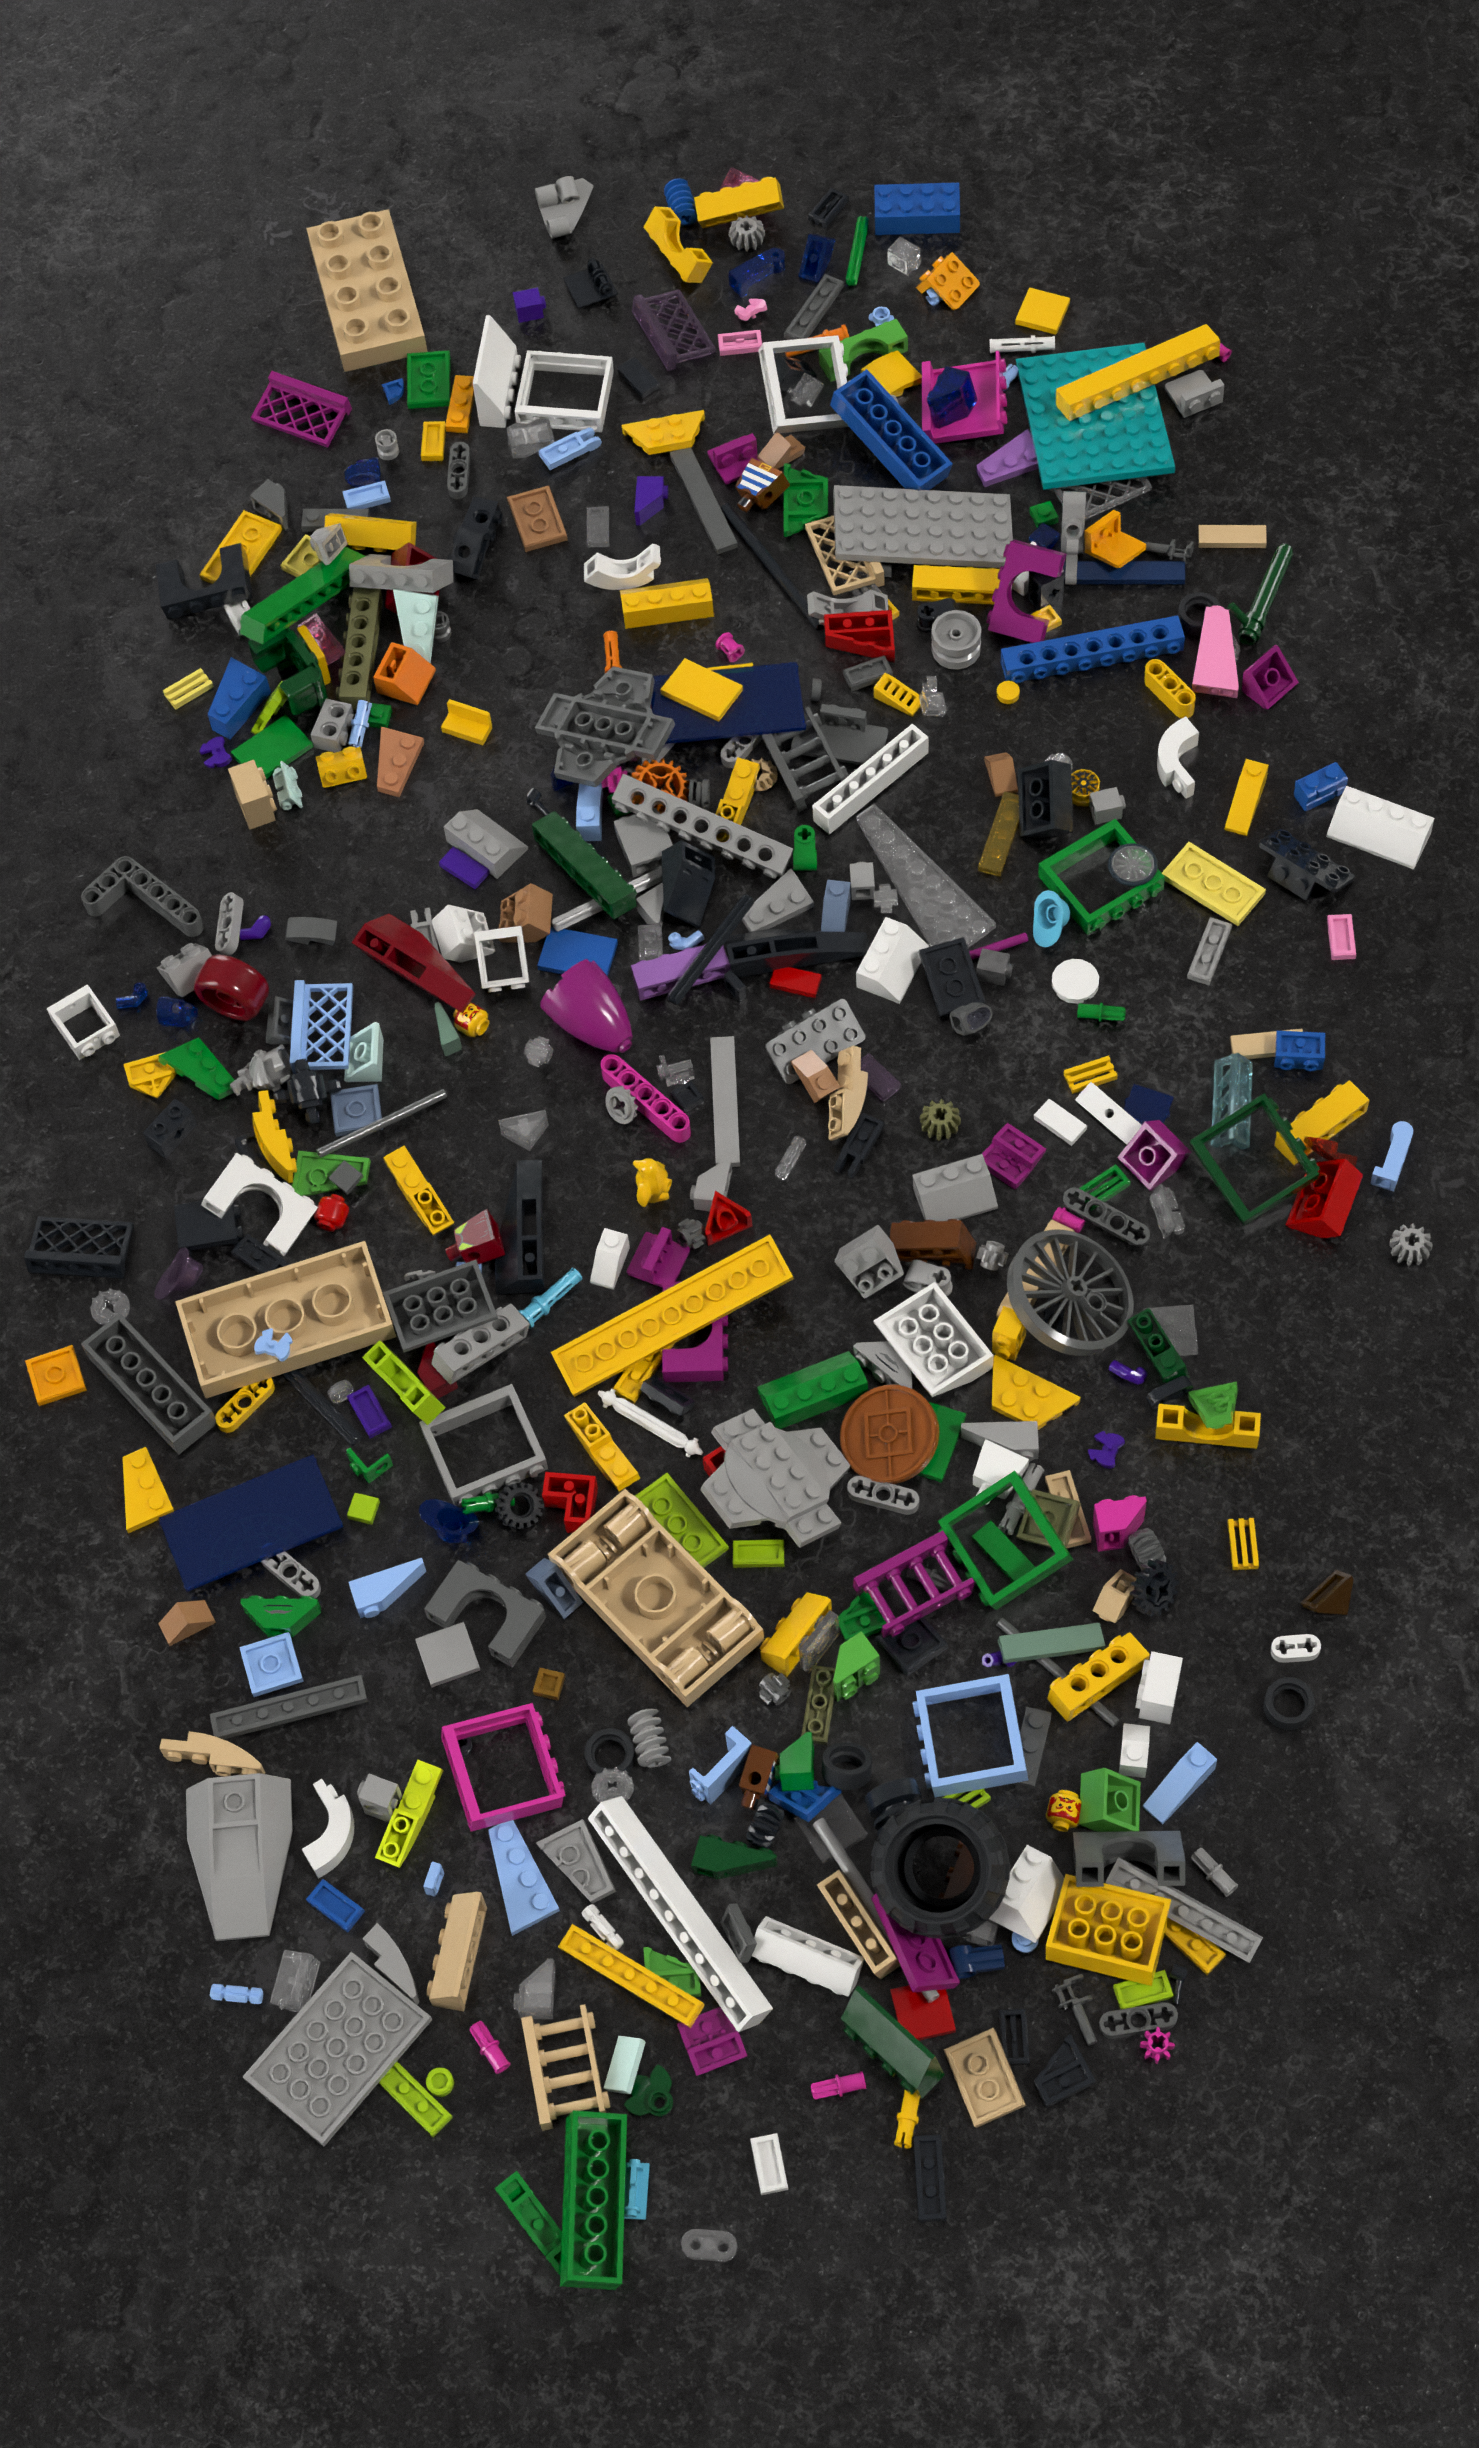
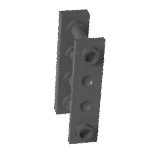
M809 707L805 708L809 719L801 723L802 727L790 728L779 734H771L770 730L760 731L764 743L799 812L807 809L805 799L808 798V795L839 780L842 782L849 776L845 766L840 767L820 729V726L823 724L818 714H813ZM814 728L818 737L787 752L785 750L780 752L778 747L781 746L782 742ZM818 746H823L826 755L795 770L794 768L789 770L787 764L790 763V760ZM828 763H832L836 772L805 787L797 786L798 778Z

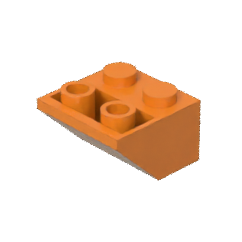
M391 642L373 676L376 692L418 705L436 668L414 649Z

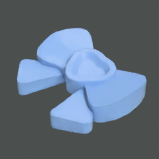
M272 1328L262 1331V1336L255 1342V1354L266 1353L267 1355L276 1356L281 1362L285 1361L290 1355V1344L293 1343L290 1335L285 1333L280 1341L277 1342L272 1340Z

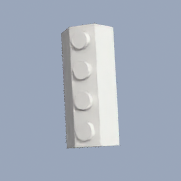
M1346 786L1337 804L1326 837L1414 869L1431 835L1434 818Z

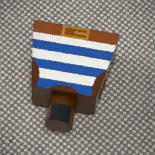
M751 458L736 484V489L742 497L737 506L746 513L753 504L766 509L790 484L782 471Z
M751 1745L739 1783V1787L745 1792L741 1802L742 1807L755 1811L760 1797L768 1799V1791L771 1790L775 1780V1765H780V1757L777 1752ZM755 1779H761L759 1784H752Z

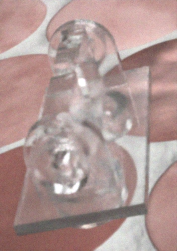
M1160 1184L1149 1197L1157 1217L1158 1227L1161 1229L1163 1238L1166 1239L1171 1232H1175L1177 1235L1183 1233L1185 1223L1180 1212H1172V1210L1178 1209L1174 1191L1170 1190L1169 1187L1163 1188V1185Z

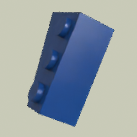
M231 657L208 712L212 730L230 740L271 693L267 677Z

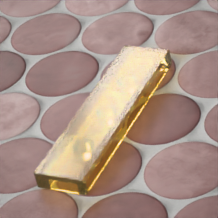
M1004 791L978 865V871L1001 876L1019 824V795Z

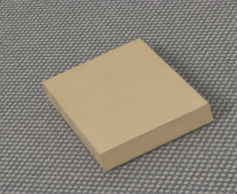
M994 2028L944 2049L974 2127L982 2126L1026 2106Z

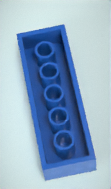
M867 369L834 391L830 406L905 489L930 490L949 476L953 463Z

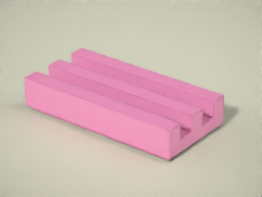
M760 330L718 334L720 356L758 352L762 345Z

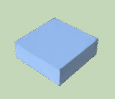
M431 1862L423 1886L427 1895L436 1896L444 1876L443 1868L439 1863Z

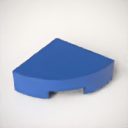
M403 378L382 384L389 405L398 401L403 395Z

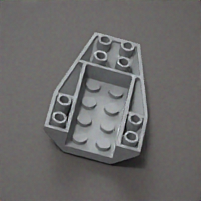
M262 1773L207 1778L186 1789L187 1842L216 1941L270 1936L293 1832L291 1780Z

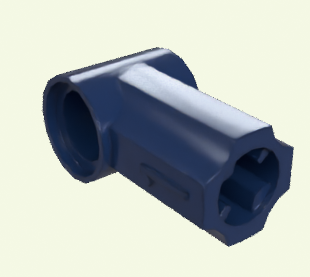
M1001 1944L976 1948L970 1945H961L949 1949L950 1961L958 1979L970 1978L979 1972L1005 1969Z

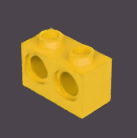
M1003 1306L993 1329L992 1353L1005 1360H1016L1026 1336V1328L1020 1322L1013 1309Z

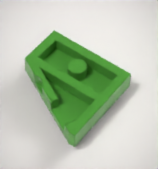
M643 1947L645 1968L691 1996H701L700 1977L690 1963L680 1962L677 1958L662 1955L649 1947Z

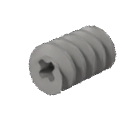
M657 1709L640 1710L628 1719V1725L631 1727L630 1734L634 1737L633 1745L636 1746L635 1754L639 1756L637 1762L640 1766L648 1768L662 1766L671 1761L670 1756H663V1754L669 1751V1748L667 1746H660L666 1742V1737H658V1735L664 1732L663 1727H655L661 1723V1718L653 1717L659 1712Z

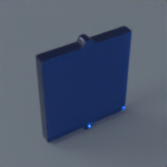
M1134 1084L1129 1097L1125 1099L1126 1105L1124 1110L1141 1125L1146 1121L1160 1120L1164 1124L1166 1117L1170 1116L1169 1110L1174 1097Z

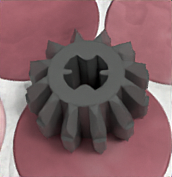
M1145 1528L1129 1536L1128 1544L1140 1569L1142 1564L1148 1566V1560L1155 1561L1158 1559L1166 1562L1164 1551L1154 1531Z

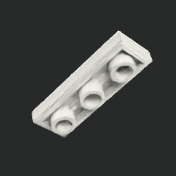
M1092 1082L1075 1099L1125 1144L1130 1142L1142 1126ZM1110 1112H1114L1111 1118L1107 1117Z

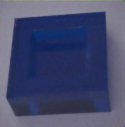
M1042 523L1029 536V543L1033 541L1036 543V546L1051 549L1060 539V533Z

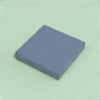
M377 1084L342 1089L338 1094L330 1095L336 1137L348 1135L382 1118Z

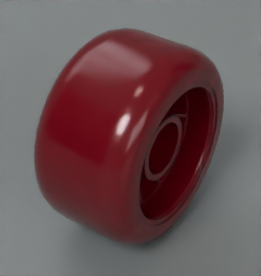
M217 954L210 956L204 962L194 981V990L198 998L214 1011L235 1020L248 1021L255 1018L261 1010L269 994V985L264 976L247 963L231 956Z

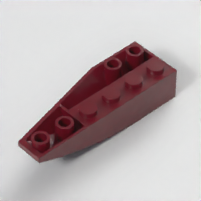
M389 913L365 923L352 941V944L369 957L461 1013L466 1010L476 995L421 932Z

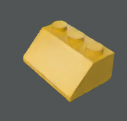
M806 1592L802 1599L800 1597L797 1598L791 1607L792 1612L787 1618L783 1617L778 1622L774 1635L771 1638L767 1637L760 1647L761 1660L787 1678L832 1620L831 1599L828 1597Z

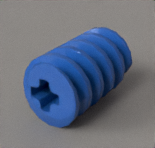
M680 178L669 181L664 188L668 207L680 219L681 227L694 224L698 218L688 181Z

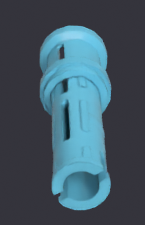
M571 1268L544 1294L532 1298V1302L524 1310H519L520 1314L530 1323L529 1329L534 1327V1322L542 1315L546 1316L549 1313L550 1307L582 1280L581 1274L575 1268Z

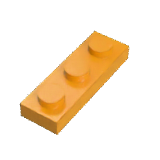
M455 375L445 424L446 432L468 433L475 397L473 389L474 376Z

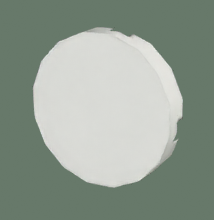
M1082 959L1063 961L1053 972L1052 988L1063 1001L1075 1004L1083 1003L1084 1000L1094 997L1098 990L1099 975L1097 970L1091 963Z

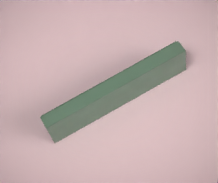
M1100 1623L1004 1635L998 1638L1003 1663L1105 1649Z

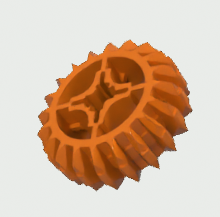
M661 758L659 763L657 760L651 759L650 763L645 760L642 766L638 765L635 768V772H632L630 776L655 788L660 787L662 791L675 796L669 785L672 782L676 790L675 797L688 802L687 796H689L688 787L690 781L684 780L687 776L686 773H679L681 770L680 766L673 767V760L668 764L665 763L664 758ZM636 795L632 799L633 804L640 805L644 802V797L641 795ZM663 805L654 806L660 814L666 810Z

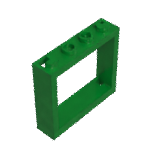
M1116 819L1111 820L1039 863L1038 877L1050 891H1054L1067 903L1070 915L1087 935L1097 929L1101 930L1108 922L1113 919L1118 920L1128 910L1138 908L1145 900L1150 897H1156L1157 893L1164 890L1165 876L1157 869L1155 876L1146 884L1136 886L1089 914L1057 876V874L1115 840L1120 845L1137 844ZM1125 849L1127 854L1148 877L1153 869V862L1141 849Z
M1015 1470L938 1520L942 1527L939 1532L944 1531L948 1542H951L955 1548L952 1551L954 1557L959 1564H965L968 1569L965 1572L967 1578H973L974 1585L977 1584L981 1592L978 1594L986 1607L990 1605L995 1610L1074 1560L1022 1477ZM1013 1486L1055 1552V1555L996 1594H993L952 1526Z

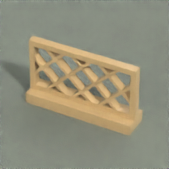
M834 516L805 524V529L833 595L875 584L876 588L884 586V570L880 562L859 561L857 564L849 560H835V541L827 538L830 532L835 533L833 527ZM822 528L826 531L823 536L814 534L812 530ZM823 543L833 547L829 553L820 550ZM830 560L840 563L837 570L827 566ZM844 565L854 569L851 575L841 572ZM858 571L867 573L868 577L864 579H859L855 576ZM837 577L847 580L844 585L837 587L834 583Z

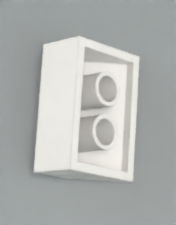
M885 917L856 972L857 988L900 1004L921 964L918 952L920 949L929 947V945L908 925Z
M1027 1845L1010 1871V1880L1003 1901L989 1919L1036 1943L1056 1910L1064 1882V1877L1053 1859Z

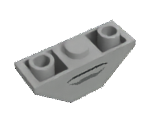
M888 1341L861 1342L853 1346L854 1357L859 1362V1365L871 1370L875 1379L880 1383L885 1382L887 1385H901L912 1389L911 1370Z

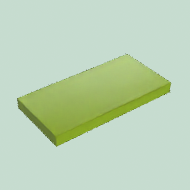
M668 1473L635 1495L659 1524L703 1568L729 1550V1546Z

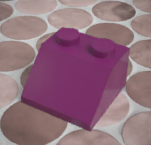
M1153 1120L1143 1123L1117 1158L1149 1190H1153L1177 1172L1192 1152L1160 1120Z

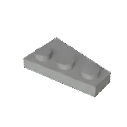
M583 1819L536 1842L592 1904L616 1892L587 1824Z

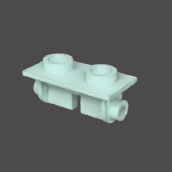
M281 761V768L275 769L273 773L275 787L279 791L277 792L279 805L284 810L291 809L294 804L302 808V792L297 785V773L293 767H289Z

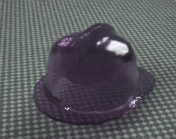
M184 1247L178 1251L173 1262L158 1281L155 1289V1298L158 1300L165 1298L172 1290H188L197 1282L203 1270V1265L189 1257L187 1248Z

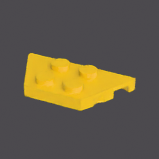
M704 410L622 425V432L625 436L629 434L633 438V442L637 446L642 447L648 455L690 448L693 446L695 437L700 431L701 421L705 420Z
M997 1355L993 1357L992 1410L1016 1422L1037 1421L1039 1430L1048 1421L1055 1420L1061 1416L1063 1411L1080 1403L1081 1397Z

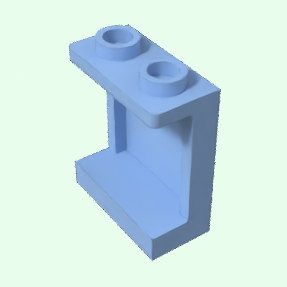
M733 1726L725 1733L729 1752L706 1776H702L694 1768L689 1771L690 1784L693 1788L691 1792L700 1801L705 1799L710 1805L743 1772L752 1745Z

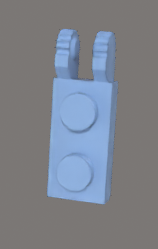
M588 427L540 449L539 456L548 469L552 470L588 451L597 449L601 446L602 441L598 436L594 437L595 432L593 428Z

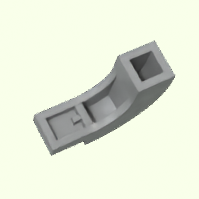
M869 590L860 596L848 599L831 598L814 591L807 595L808 614L818 618L820 625H824V614L889 610L888 595L874 590Z

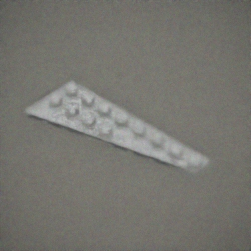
M872 804L856 816L857 823L930 947L964 937L969 948L996 928V922L875 804Z

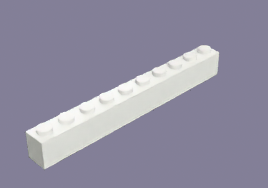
M620 1796L601 1802L588 1817V1820L733 2026L740 2032L760 2024L771 2012L772 2006L625 1799Z

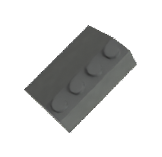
M477 1260L383 1292L403 1352L498 1319Z

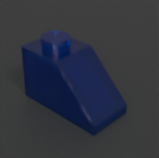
M809 234L798 277L820 282L831 260L836 239L819 234Z

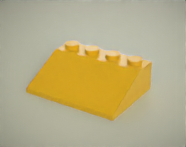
M1065 1874L1046 1942V1960L1152 1986L1171 1899L1104 1883V1887H1076L1075 1876Z

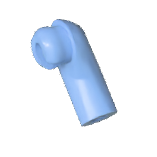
M699 930L687 938L681 937L679 933L674 932L669 935L668 940L670 942L669 945L673 949L684 950L698 945L704 940V936Z

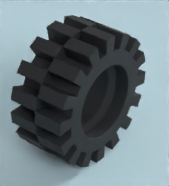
M520 1482L508 1485L503 1488V1491L498 1493L499 1498L495 1499L497 1504L495 1512L499 1513L497 1518L503 1521V1525L510 1526L511 1529H523L531 1527L532 1524H536L539 1521L538 1517H541L543 1514L541 1509L544 1508V1504H541L543 1497L538 1495L539 1490L537 1488L533 1489V1485ZM516 1496L525 1498L528 1503V1510L522 1516L514 1514L511 1510V1501Z

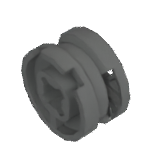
M690 779L689 803L709 811L710 780L703 779L701 782L697 781V779Z

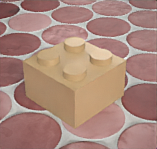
M251 760L229 768L228 771L233 788L249 829L276 821L273 812L277 808L270 786L266 783L262 767L257 768L255 761Z

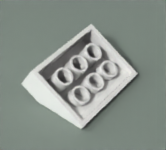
M486 315L473 379V389L480 426L505 428L507 419L511 418L510 402H514L515 391L513 385H517L518 382L516 370L521 366V355H517L516 345L490 315Z
M935 1282L874 1320V1324L932 1397L972 1382L993 1368L994 1355Z

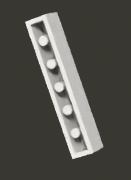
M911 724L812 805L813 821L828 834H831L928 754V736Z

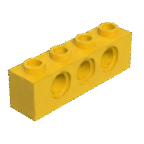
M1130 1632L1123 1637L1119 1635L1109 1643V1647L1103 1651L1101 1649L1095 1651L1085 1664L1079 1663L1074 1666L1068 1676L1063 1679L1059 1677L1054 1680L1049 1686L1050 1690L1047 1700L1068 1722L1142 1670L1144 1660H1149L1150 1654ZM1112 1659H1119L1122 1663H1115ZM1092 1673H1099L1102 1677H1095ZM1072 1687H1080L1083 1691H1075Z

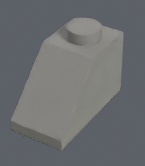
M725 1159L698 1176L697 1183L692 1185L690 1199L694 1201V1209L710 1211L715 1191L727 1197L732 1175L731 1159Z

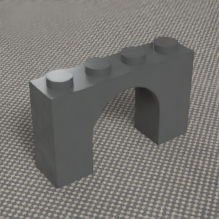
M458 1560L424 1608L427 1619L443 1628H447L453 1625L459 1614L470 1602L481 1598L498 1601L507 1610L506 1620L488 1647L491 1656L513 1668L546 1619L544 1606L533 1598L530 1600L524 1598L518 1589L512 1586L507 1588L500 1584L501 1581L491 1574L486 1576L479 1572V1568L471 1562H466L465 1564Z
M1180 1831L1073 1832V1860L1076 1887H1104V1868L1116 1862L1118 1857L1125 1861H1138L1153 1867L1156 1871L1158 1886L1185 1885V1856Z

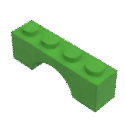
M897 319L884 322L877 327L840 341L844 347V355L842 357L844 364L847 365L848 375H850L851 363L862 354L879 353L886 355L897 350L900 353L908 351V336ZM830 348L819 349V364L830 382L835 381Z

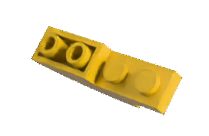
M737 757L724 798L720 799L716 815L736 824H742L755 790L753 786L760 769V764ZM722 832L717 835L716 839L719 842H726L729 839V835Z
M268 1090L259 1091L258 1105L260 1112L252 1113L255 1137L271 1167L285 1181L292 1183L293 1173L297 1172L296 1160L290 1157V1152H293L292 1139L287 1138L285 1129L279 1130L278 1119L273 1120L272 1114L276 1113L274 1099H269Z
M405 1146L383 1157L384 1162L396 1179L398 1187L433 1236L454 1224L431 1184L426 1181Z
M585 1402L564 1415L589 1456L608 1481L610 1480L619 1492L640 1479L638 1472L617 1447L610 1433Z

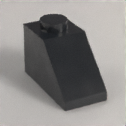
M778 355L775 359L779 386L782 391L791 392L815 379L817 376L806 361Z

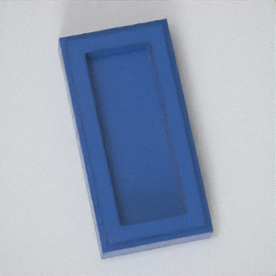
M324 1879L319 1882L306 1899L310 1905L347 1932L351 1930L365 1912L362 1907Z

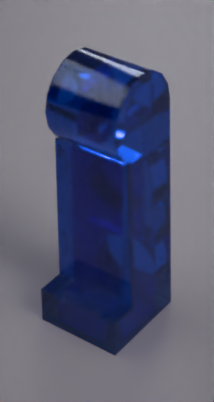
M772 248L730 270L729 286L741 298L746 296L749 287L773 273H780L784 270V251L779 248Z

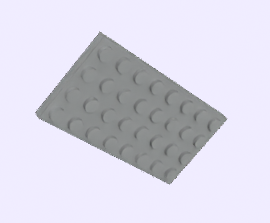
M834 485L835 560L1000 568L1005 564L1006 558L1003 557L1005 546L1010 544V541H1013L1010 494L934 490L918 491L915 489Z

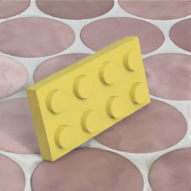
M1190 842L1184 846L1162 872L1166 882L1236 926L1240 925L1266 892L1265 888Z

